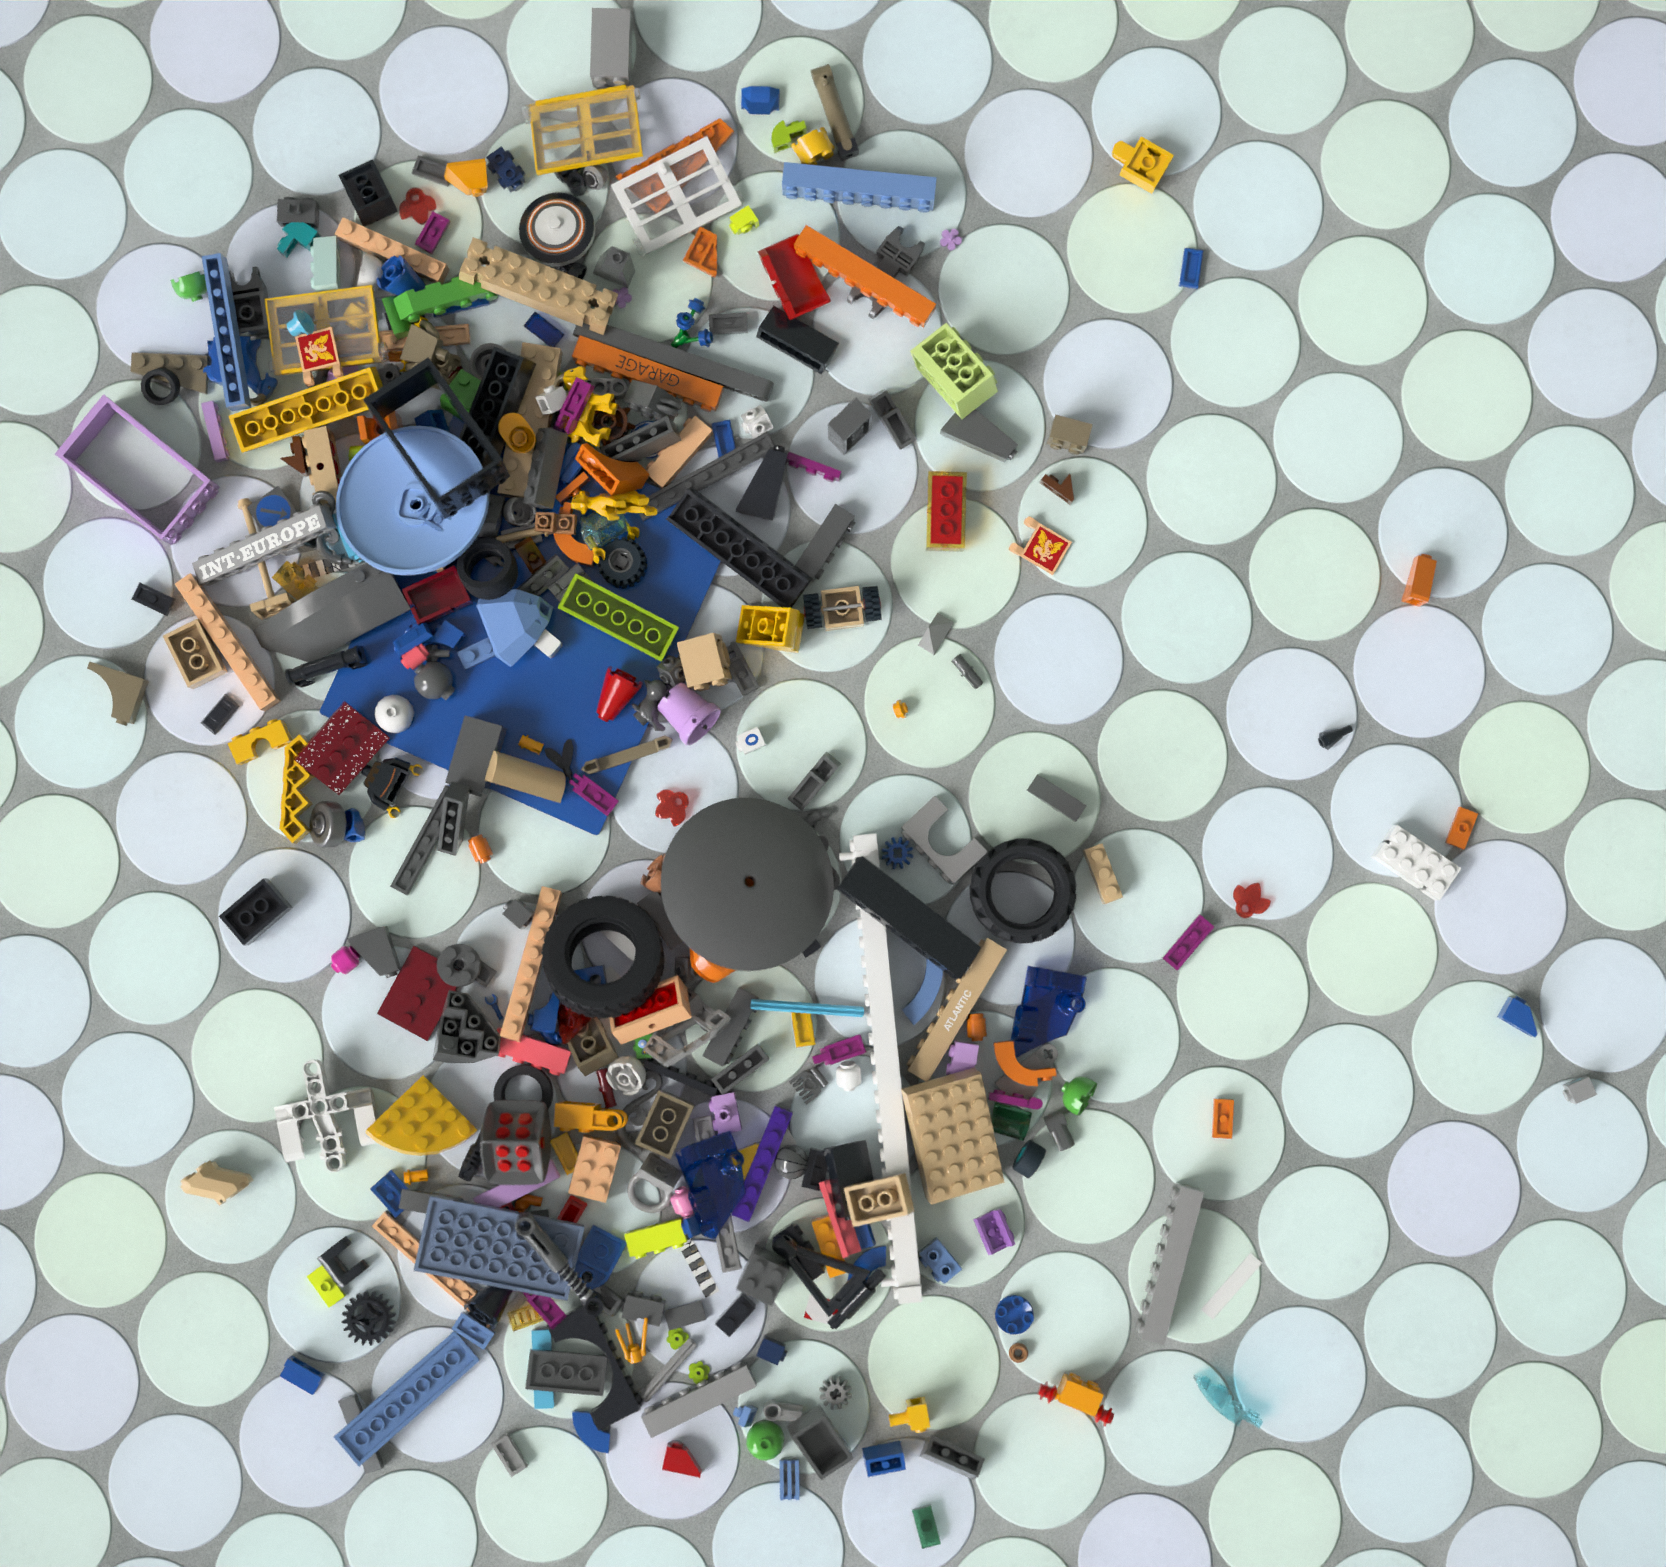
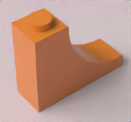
M588 443L581 445L575 457V460L611 496L642 489L649 476V473L638 462H623L601 454Z

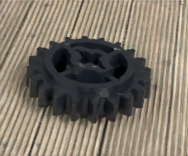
M365 1291L363 1296L358 1293L356 1294L357 1300L352 1297L349 1299L351 1304L344 1306L348 1311L342 1312V1315L347 1318L342 1320L341 1323L348 1326L343 1330L351 1331L348 1338L355 1335V1343L361 1339L362 1345H365L368 1340L370 1346H372L375 1339L379 1344L382 1341L381 1336L384 1339L388 1337L386 1331L390 1333L393 1331V1328L389 1325L396 1323V1321L391 1319L396 1313L390 1312L394 1305L387 1306L390 1299L388 1298L383 1301V1294L376 1297V1291H373L371 1296H369L368 1291ZM371 1303L378 1306L381 1309L382 1313L376 1311L373 1308V1306H371ZM363 1304L362 1313L354 1316L357 1307ZM369 1315V1317H372L374 1319H372L369 1322V1319H365L364 1317ZM384 1320L381 1329L374 1332L376 1322ZM357 1325L363 1326L366 1332L361 1331Z

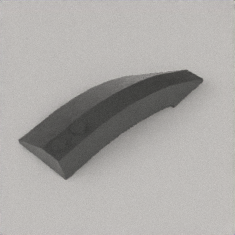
M365 563L294 602L255 628L253 632L262 648L311 662L328 655L357 637L411 610L394 574L381 571Z

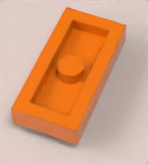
M582 472L556 495L555 498L561 505L582 491L581 488L590 481L585 472Z
M1458 807L1445 843L1464 850L1478 813Z
M1213 1098L1212 1138L1232 1139L1233 1099Z

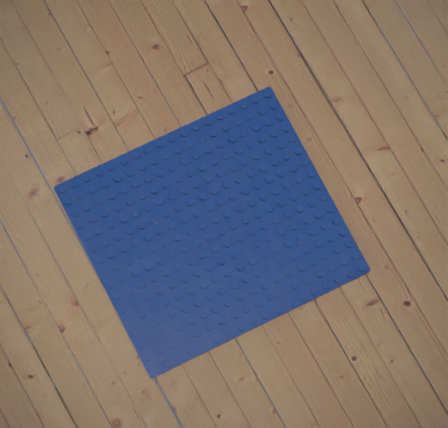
M453 415L448 426L449 432L459 438L464 421ZM505 445L500 456L502 460L504 457ZM585 469L582 471L585 472L590 481L581 490L590 492L589 497L608 493ZM560 479L556 495L568 486ZM645 482L642 489L635 491L648 497L661 489ZM499 485L492 488L489 494L500 496L498 494ZM573 497L568 499L566 502L571 503ZM555 498L553 509H540L536 507V512L559 514L560 506L563 507V505ZM415 502L412 509H419L421 502ZM677 504L644 522L638 513L627 512L625 514H617L628 525L639 529V537H635L634 542L639 544L647 558V569L644 571L646 574L644 577L641 576L639 583H634L635 586L630 587L628 585L627 588H622L621 586L619 588L614 587L613 584L610 585L603 578L598 570L599 566L597 563H594V567L579 564L593 583L679 627L662 661L668 655L676 658L679 657L677 642L687 639L721 562L666 520ZM590 508L587 509L584 515H582L580 510L573 509L572 514L577 515L576 535H572V537L577 542L589 545L586 540L588 536L593 540L594 536L602 534L600 535L602 537L599 538L606 539L605 541L601 542L596 537L593 540L595 545L601 548L603 545H607V541L610 540L612 542L616 537L618 539H622V537L627 538L628 531L617 520L609 521L606 516H602ZM503 517L497 536H500L503 530L520 526L508 523ZM588 522L593 524L590 528L584 527ZM553 533L545 537V534H541L543 542L536 543L546 561L556 554L569 570L577 564L562 552L556 543ZM511 549L518 566L517 581L512 589H516L532 574L516 549ZM458 558L447 564L446 569L454 565L457 567ZM484 558L473 567L471 579L480 582L489 581L495 578L502 571L503 567L499 564L495 567ZM437 571L418 575L394 574L402 590L436 574ZM547 588L539 596L553 606L549 623L545 629L562 643V647L554 657L549 658L533 645L511 667L495 656L465 670L457 652L488 638L477 608L479 598L469 593L473 604L459 610L453 608V613L427 624L432 635H435L437 625L445 620L466 634L457 650L445 645L434 644L437 645L438 649L450 650V657H439L437 659L438 662L443 663L449 668L453 677L452 686L455 688V691L447 700H444L442 697L428 699L419 694L414 684L415 669H407L401 663V659L393 655L395 652L393 641L404 635L410 625L417 624L412 611L409 610L350 642L348 649L354 648L357 645L363 646L368 665L354 670L351 668L339 669L320 709L321 715L330 718L339 706L346 701L389 736L387 744L448 771L464 716L507 728L501 753L563 773V769L548 759L545 754V748L554 749L562 756L564 743L570 739L573 743V757L570 766L573 773L571 775L575 783L579 782L574 777L575 773L581 778L585 775L616 798L632 761L591 775L581 769L587 761L599 759L640 744L649 722L643 726L633 716L636 711L633 709L632 704L638 706L646 697L647 688L644 680H661L657 666L662 661H658L557 608L560 603L559 600ZM612 666L611 670L621 669L636 677V683L639 684L641 681L643 685L613 721L605 722L598 718L599 714L596 711L607 668ZM400 695L413 706L414 717L410 727L405 731L399 733L387 732L376 722L374 715L375 707L384 697ZM522 735H529V738L544 744L539 755L526 748L521 749V746L518 744ZM566 776L561 803L492 782L490 785L491 790L593 835L600 834L607 819L605 814L573 791L574 786L569 783V779Z

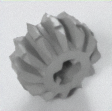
M830 1376V1383L824 1380L823 1385L825 1387L819 1388V1391L823 1393L820 1395V1399H826L824 1406L831 1403L832 1410L835 1404H837L838 1409H842L841 1402L848 1405L846 1398H852V1394L848 1393L852 1388L851 1386H845L848 1382L846 1379L840 1382L841 1377L837 1376V1380L834 1381L833 1377ZM835 1389H838V1393L841 1392V1394H837L836 1397H834L833 1393L830 1392H834Z

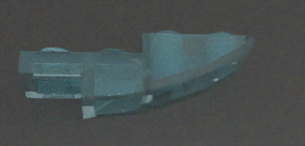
M1203 1374L1200 1377L1194 1375L1193 1379L1199 1390L1221 1415L1237 1426L1240 1425L1243 1419L1258 1428L1261 1427L1263 1421L1259 1417L1260 1414L1252 1409L1248 1411L1243 1409V1405L1233 1399L1230 1402L1232 1395L1228 1392L1229 1389L1220 1383L1217 1386L1210 1383L1211 1379Z

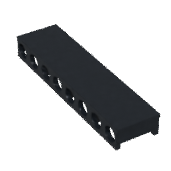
M692 486L687 488L681 500L666 518L667 521L783 608H792L813 579Z
M864 856L856 857L854 864L840 885L835 888L953 979L962 978L981 949L973 940Z

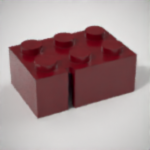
M455 565L402 589L409 606L412 607L411 611L418 625L422 623L429 624L454 612L453 608L459 610L473 604L469 592L458 576Z

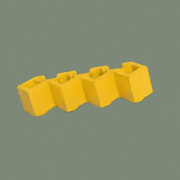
M300 734L285 746L281 821L279 829L291 843L295 844L300 842L311 831L299 816L313 805L301 789L315 777L294 761L296 755L309 742L305 736Z

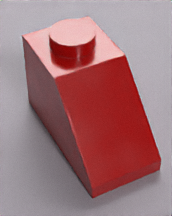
M672 1441V1443L667 1444L662 1470L700 1478L702 1469L688 1447L683 1446V1443L678 1441Z

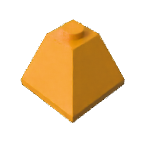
M485 158L447 163L444 175L446 181L466 195L478 197L486 193L488 184Z

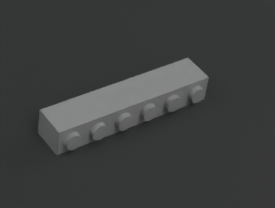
M736 1363L731 1366L732 1370L726 1373L724 1370L714 1375L713 1379L709 1381L704 1379L696 1384L697 1387L691 1390L689 1387L679 1392V1396L675 1398L669 1396L661 1401L662 1404L656 1407L651 1405L645 1408L641 1418L650 1437L653 1438L757 1387V1382L748 1363Z

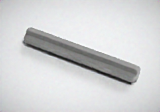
M691 1338L687 1339L640 1393L642 1400L648 1402L697 1347L694 1340Z

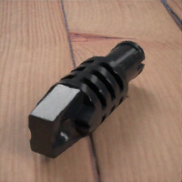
M481 1131L475 1144L472 1143L458 1175L459 1178L468 1182L472 1180L482 1163Z

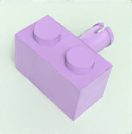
M735 1091L711 1096V1101L708 1102L710 1112L715 1114V1120H712L714 1131H718L719 1135L742 1131Z

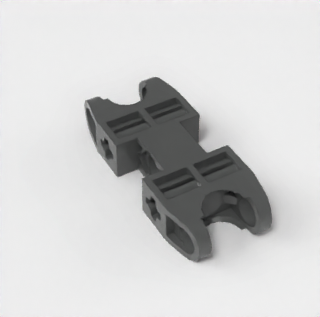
M901 226L896 227L876 251V256L882 259L877 268L893 278L899 272L908 277L917 264L925 246L923 241H919L913 247H903L900 244V236L904 228ZM854 286L849 293L847 302L852 304L855 300L867 296L860 292L861 289ZM870 296L867 298L872 301V309L868 316L874 319L886 307L881 306L877 303L876 298Z

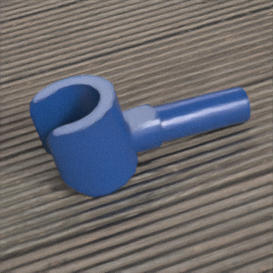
M492 994L494 997L492 1003H489L488 998L485 997V1002L492 1006L498 1019H503L497 1005L498 997Z

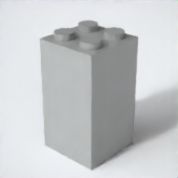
M592 8L590 78L593 88L597 90L626 85L627 88H631L633 19L630 9Z

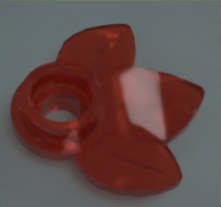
M411 188L406 193V200L400 204V217L402 220H405L412 216L418 224L424 225L428 220V211L437 209L436 202L431 196L424 195L421 189ZM414 195L419 196V199L416 201H414L412 198Z
M669 789L660 791L656 796L661 803L656 808L655 816L661 819L670 817L672 825L674 827L678 826L686 817L685 809L689 805L688 796L684 792L674 793ZM677 798L681 799V805L677 804Z
M1259 883L1251 884L1246 889L1237 885L1233 891V899L1236 902L1235 910L1237 915L1242 918H1249L1254 913L1262 914L1270 906L1271 901L1269 899L1261 898ZM1243 905L1248 907L1247 912L1242 911Z

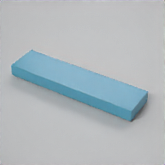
M549 1329L532 1330V1349L552 1351V1336ZM534 1390V1409L555 1407L554 1392Z

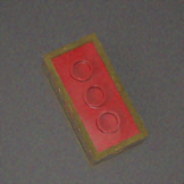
M928 471L926 551L964 552L967 472Z

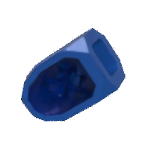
M355 808L346 810L347 825L344 840L349 842L365 840L364 822L359 811Z

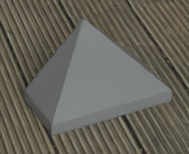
M937 613L918 646L935 655L954 622Z

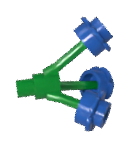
M694 298L689 300L688 308L692 310L691 313L680 312L677 315L676 322L680 331L671 343V346L674 348H678L684 343L699 341L700 346H707L708 348L710 343H713V334L707 328L699 331L698 337L691 338L687 332L695 323L694 314H701L706 309L703 306V301Z

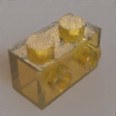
M286 561L271 578L297 601L319 588L315 585L317 581L309 574L305 576L301 572L303 568L296 562L291 564L289 561Z

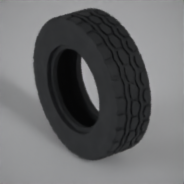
M594 896L580 900L578 903L567 907L565 911L563 910L557 916V919L552 922L544 938L542 963L549 985L556 997L561 1000V1003L580 1015L608 1019V1017L614 1018L630 1013L651 997L661 981L660 977L663 975L665 959L659 930L644 909L641 910V907L635 903H630L629 900L620 897L616 898V896ZM606 930L615 931L626 936L635 946V958L630 969L621 978L610 983L596 984L582 979L575 973L572 968V957L576 947L585 937L592 933Z

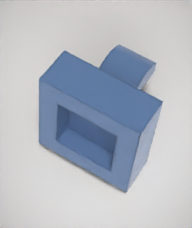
M747 1405L744 1408L735 1407L733 1415L740 1418L738 1425L750 1427L758 1408L753 1405Z

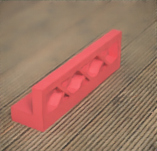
M830 1179L819 1182L842 1257L845 1258L851 1254L861 1252L862 1250L852 1220L845 1221L844 1217L837 1218Z

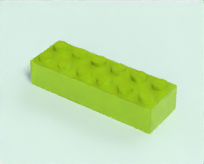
M576 573L557 607L658 661H662L679 629L676 625Z

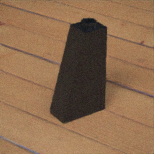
M774 445V447L769 448L735 512L773 521L789 451H786L785 447Z

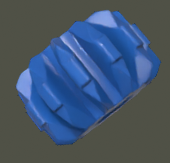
M892 837L893 845L886 841L885 845L889 849H881L882 852H888V855H883L882 859L889 857L890 860L886 862L887 866L894 862L892 869H896L897 863H899L900 869H903L902 861L909 865L910 862L906 857L913 858L914 856L907 854L908 851L913 850V847L906 849L905 846L909 844L908 840L902 845V837H899L898 843ZM894 848L902 850L901 858L898 856L897 858L893 857L894 852L892 850Z

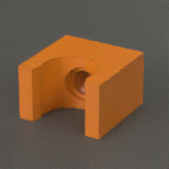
M396 411L383 418L391 430L403 427L401 416ZM364 415L357 416L360 439L365 445L380 436V426L374 418H367Z

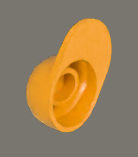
M508 413L500 419L498 430L509 449L518 454L531 451L536 442L535 433L524 417L517 413Z

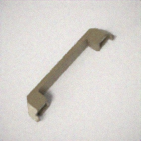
M662 736L653 741L599 759L587 761L581 770L591 775L670 748L673 739Z

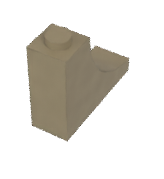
M89 661L87 669L97 673L110 689L113 701L111 717L117 719L116 723L125 726L128 723L134 724L149 681Z

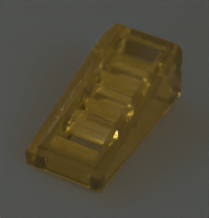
M531 1305L506 1312L513 1332L544 1321ZM529 1309H533L535 1315L534 1320H532ZM525 1311L528 1322H524L521 1312ZM515 1314L518 1315L520 1321L519 1325L516 1324V1320L514 1317Z

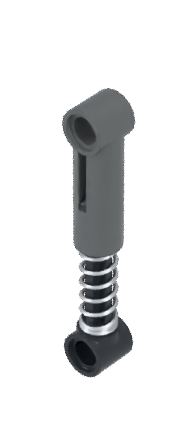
M530 1212L520 1213L515 1221L516 1232L526 1239L554 1273L559 1272V1276L562 1275L564 1278L563 1281L566 1280L568 1282V1286H571L573 1288L572 1291H575L577 1293L576 1296H579L586 1314L589 1316L601 1314L603 1311L602 1295L587 1287L586 1282H582V1278L578 1277V1273L573 1271V1267H569V1259L535 1221L533 1214ZM522 1221H528L530 1222V1226L522 1227L520 1223ZM591 1301H597L599 1303L596 1307H592L589 1305Z

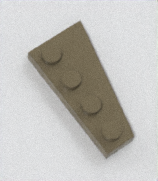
M156 353L131 354L132 373L144 376L151 370L167 368L178 377L181 387L207 395L208 376L207 373H203V369L209 365L208 356ZM157 375L152 378L169 383L164 376Z

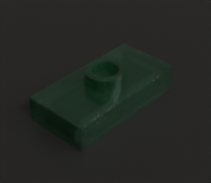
M931 1504L912 1509L922 1549L941 1544Z

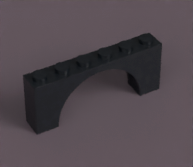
M591 1302L589 1303L590 1306L596 1307L595 1304L592 1305ZM582 1305L566 1313L567 1316L554 1329L550 1328L548 1324L547 1327L555 1343L572 1338L587 1340L598 1346L609 1359L613 1374L610 1392L590 1412L599 1431L639 1411L643 1400L639 1392L635 1393L632 1387L634 1385L630 1374L626 1375L623 1369L626 1367L621 1357L618 1358L615 1352L617 1350L616 1345L612 1339L609 1340L606 1334L608 1329L605 1323H601L598 1316L586 1314Z

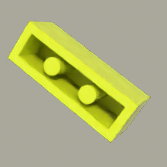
M682 1217L626 1232L624 1235L630 1257L635 1256L638 1259L647 1256L646 1253L651 1251L657 1254L666 1251L665 1248L673 1246V1249L683 1247L688 1239L681 1227Z

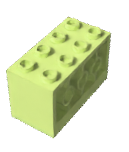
M945 323L910 350L917 370L956 414L963 419L998 392L997 380L994 378L995 373L992 368L982 363L983 359L977 352L974 354L970 350L972 348L965 339L963 341L960 339V334L956 328H951Z

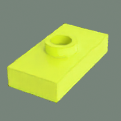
M322 1265L306 1276L329 1308L346 1296Z

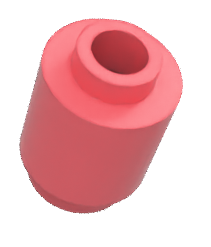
M421 643L401 656L403 659L400 661L407 669L411 668L414 670L428 659L427 656L430 653Z

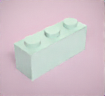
M337 237L313 238V246L310 247L313 262L310 263L311 272L313 273L311 278L312 289H315L316 292L340 289V245Z

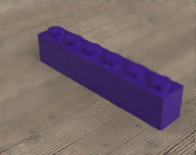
M775 1104L731 1215L747 1222L750 1221L793 1111Z

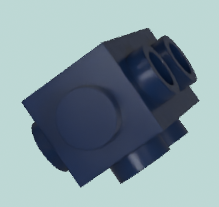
M501 146L486 157L488 169L492 174L496 173L499 176L497 181L503 189L507 188L511 193L512 191L520 190L526 182L523 177L525 172L520 165L516 166L513 163L514 157L509 150L505 151Z

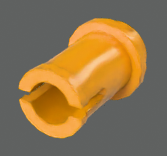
M522 735L518 744L521 746V749L526 748L538 755L544 746L543 743L529 738V735Z
M408 1169L404 1172V1182L409 1185L413 1182L428 1181L427 1169L415 1171Z

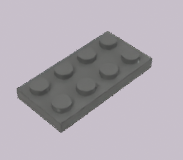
M530 1349L525 1389L603 1396L608 1358L606 1355Z

